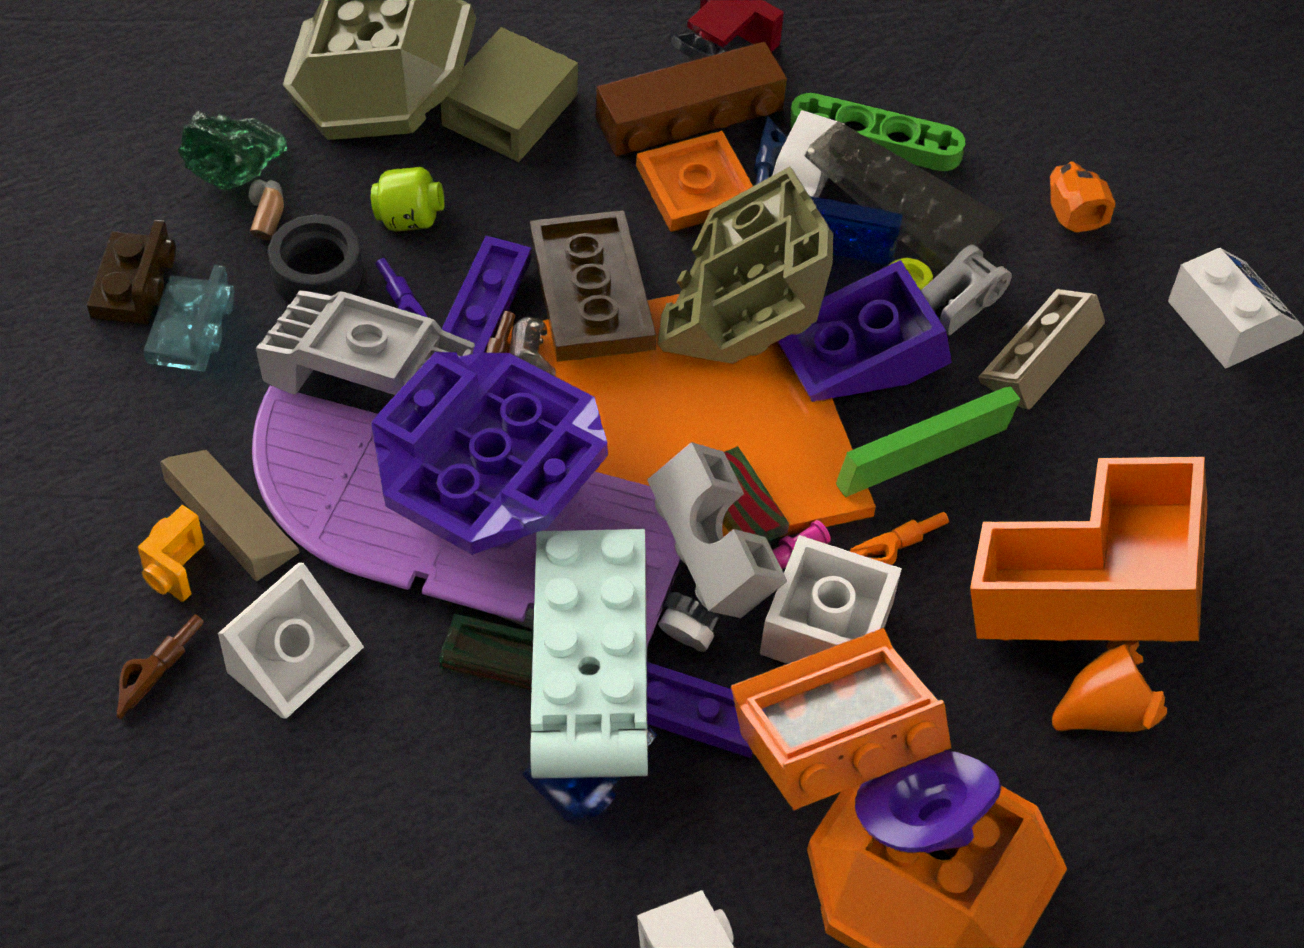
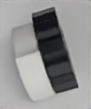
M670 592L663 604L662 611L664 614L658 625L666 634L677 641L693 647L697 651L705 652L713 640L714 633L721 620L714 612H709L700 602L686 595Z

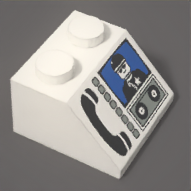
M1218 248L1181 264L1168 302L1225 369L1303 333V325L1253 269L1240 258L1222 248Z

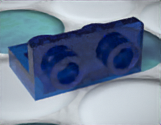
M810 196L833 232L834 255L885 265L893 262L903 214Z

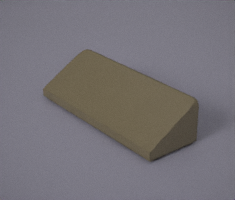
M1057 289L978 377L980 383L993 391L1011 386L1021 398L1018 406L1028 410L1031 409L1104 325L1105 318L1097 294Z
M207 450L168 457L160 462L165 482L190 510L198 515L201 522L256 582L299 554L298 547Z

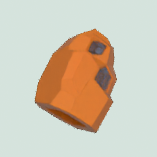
M1070 162L1064 166H1057L1050 175L1051 205L1059 223L1075 233L1095 230L1110 223L1116 203L1107 182L1101 180L1098 174L1086 171L1075 162Z

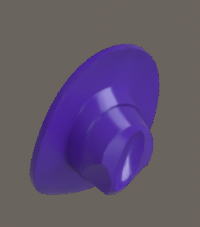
M945 750L862 783L855 798V810L862 826L870 836L889 848L911 853H930L937 850L960 848L968 845L974 838L972 826L996 802L1001 793V783L994 770L983 762L965 754Z

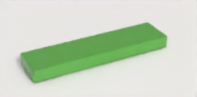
M1011 386L1004 387L851 450L846 454L836 485L843 495L848 497L1007 429L1021 398Z

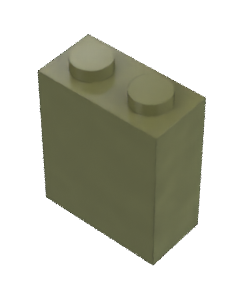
M501 27L463 68L459 84L441 102L442 126L520 162L577 96L578 62Z

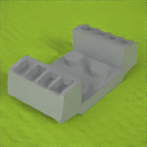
M299 290L283 315L277 319L276 324L268 331L261 344L259 343L256 347L263 381L294 395L297 394L313 370L396 395L434 352H457L458 356L470 355L473 353L475 344L442 330L434 319L342 291L329 296Z

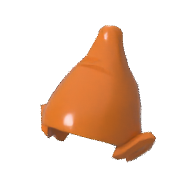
M1109 641L1106 646L1108 651L1099 655L1076 676L1053 713L1052 725L1056 731L1092 729L1136 732L1150 729L1165 719L1167 707L1164 706L1165 696L1163 691L1152 692L1136 666L1143 663V656L1136 651L1139 641Z

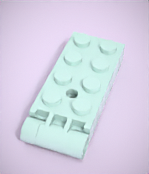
M645 529L539 531L536 533L531 700L532 778L648 776Z

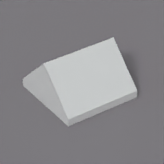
M304 563L296 564L218 633L227 673L277 715L285 719L364 648Z

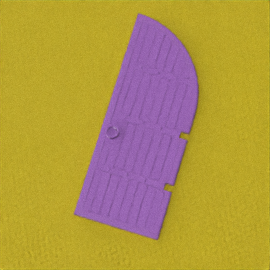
M269 386L261 402L254 425L252 441L253 467L258 488L269 511L295 542L322 561L348 573L406 590L410 589L415 576L427 579L422 588V594L524 622L528 609L534 608L536 533L521 538L509 548H490L473 555L385 507L371 421L377 416V413L298 392L294 395L274 386ZM594 472L550 526L542 531L645 529L646 627L648 646L682 560L675 550L676 541L667 522L656 510V498L651 487Z

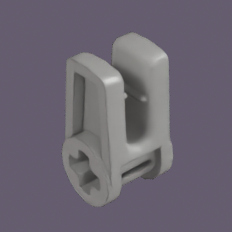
M974 244L964 248L950 265L921 290L934 312L941 306L945 307L941 313L940 322L946 329L947 335L953 334L982 309L995 303L1005 292L1012 278V273L1003 266L996 268L982 257L983 251Z

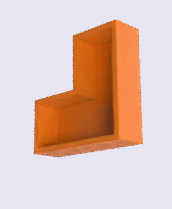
M1205 457L1098 458L1090 521L983 522L970 587L977 639H999L1004 641L1014 639L1055 641L1109 640L1114 642L1123 640L1199 641L1207 521Z

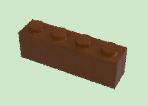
M761 42L596 86L595 119L615 156L783 111L787 78L767 44Z

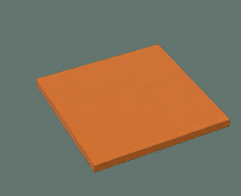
M680 294L647 300L656 333V350L557 362L548 320L512 326L507 342L510 344L508 353L595 397L608 443V456L595 472L650 486L647 479L693 442L733 455L744 465L758 487L775 503L783 517L773 511L754 492L740 470L728 460L735 476L749 495L772 519L781 525L765 532L737 500L733 503L757 535L766 537L767 540L803 532L816 520L823 523L825 527L874 517L876 506L868 488L845 497L836 485L846 454L853 449L832 398L811 401L777 342L769 345L762 353L755 356L749 355L733 364L665 352L658 346L661 314L667 303H676ZM728 510L724 515L722 523L723 537L733 529L742 531Z

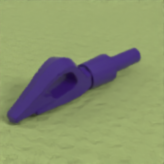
M385 258L379 259L375 266L387 282L385 289L399 306L398 309L428 317L415 299L406 280L401 276L397 277Z

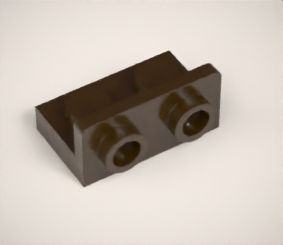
M155 219L150 235L111 232L87 303L90 318L139 324L149 323L154 305L160 306L163 300V275L165 269L172 268L175 261L176 244L174 239H169L165 220Z

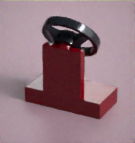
M700 0V10L687 21V28L694 32H675L671 39V44L683 54L697 60L726 52L722 48L738 35L752 44L765 42L772 52L781 43L784 11L764 0Z

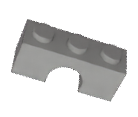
M691 442L647 479L656 498V510L667 522L676 541L675 550L680 559L688 566L696 583V595L709 612L742 618L788 582L766 537L733 529L723 537L722 523L724 515L728 508L744 495L723 451Z

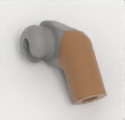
M258 179L251 184L249 189L250 201L258 206L250 233L260 239L271 240L272 236L276 233L283 212L282 188L276 181L269 180L265 182Z

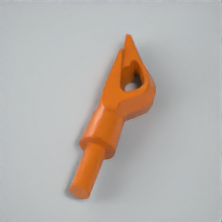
M941 512L919 523L911 520L893 529L892 532L884 533L851 548L850 552L865 557L885 555L886 557L871 559L893 565L897 558L898 549L918 543L923 540L924 534L948 524V516L945 512Z

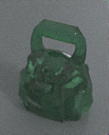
M198 111L190 123L185 125L182 130L181 146L178 148V152L185 162L184 167L189 169L198 178L219 189L231 190V188H241L256 176H259L269 160L277 158L285 152L287 142L284 134L257 118L236 121L228 118L226 115L211 116Z

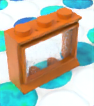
M884 627L731 685L741 735L793 810L951 748L945 703L943 700L938 701L893 649Z

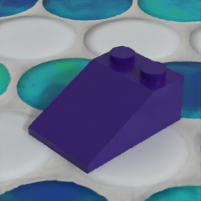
M901 260L824 297L816 322L812 323L809 328L800 334H790L777 341L812 402L908 385L952 363L946 329Z

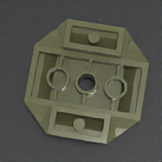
M322 0L314 17L303 21L283 87L289 98L315 124L316 128L327 140L414 133L425 121L426 117L424 114L441 103L459 84L476 22V15L471 4L463 0Z

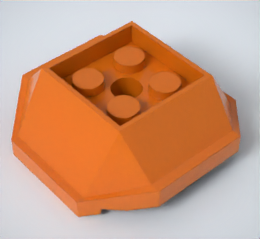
M861 784L841 791L810 838L807 849L814 882L821 903V913L826 934L850 948H1023L1067 870L1038 806L1001 786V793L996 802L972 826L974 834L972 841L960 848L943 849L942 851L947 853L950 859L938 860L926 852H903L878 842L864 829L855 810V798Z

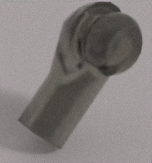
M524 317L520 319L512 328L510 353L555 376L556 369L538 353L539 345L544 342L541 336L548 335L546 324L538 318Z

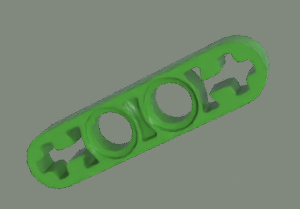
M816 93L801 94L792 102L789 123L791 129L801 110L828 119L833 118L835 121L844 124L850 121L859 122L866 127L863 131L858 132L844 127L841 147L938 171L953 170L962 161L965 138L954 127ZM893 132H901L906 134L910 140L902 143L895 142L887 135ZM919 140H923V141H924V145H923V146H922V145H918V144H919ZM945 146L947 150H941L939 147Z

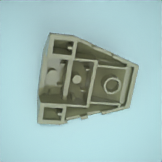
M791 167L782 170L710 210L691 250L697 257L690 273L687 270L682 271L677 280V284L682 288L675 304L672 302L667 303L661 314L658 346L665 352L733 364L749 355L755 356L762 353L769 345L790 334L802 333L812 323L817 321L833 262V232Z

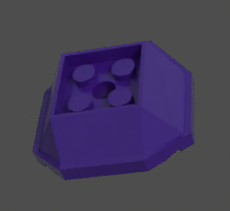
M434 352L371 421L385 507L471 555L490 548H509L521 538L547 529L608 456V443L595 397L511 353H476L458 356L457 352Z

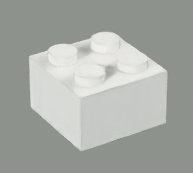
M799 535L784 572L788 582L777 589L765 620L760 655L789 664L885 627L894 602L902 568ZM870 667L854 673L857 687L863 689Z

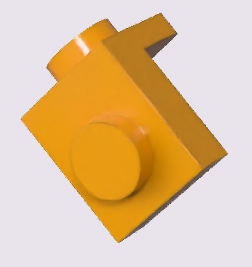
M181 505L169 518H163L157 522L152 528L149 537L138 546L144 569L142 571L144 580L156 592L163 595L169 592L182 602L191 595L186 570L183 565L205 545L198 515L184 505Z

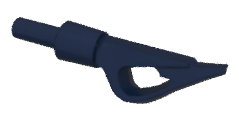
M769 116L764 118L760 148L754 165V172L757 175L756 185L773 175L775 160L778 159L780 151L787 140L786 135L774 124Z

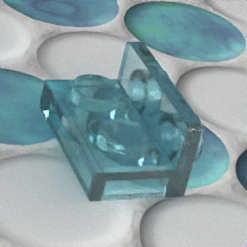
M214 265L209 280L170 275L144 348L146 363L205 372L210 354L217 353L221 345V321L223 315H230L234 305L235 289L233 285H228L225 266Z

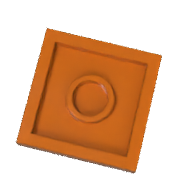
M723 131L637 153L636 167L670 232L705 223L711 209L753 187Z

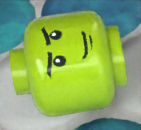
M422 167L387 170L380 176L379 182L372 185L371 204L374 217L377 221H383L386 228L396 232L430 228L435 221L437 211H443L444 209L442 184L440 182H433L430 173Z

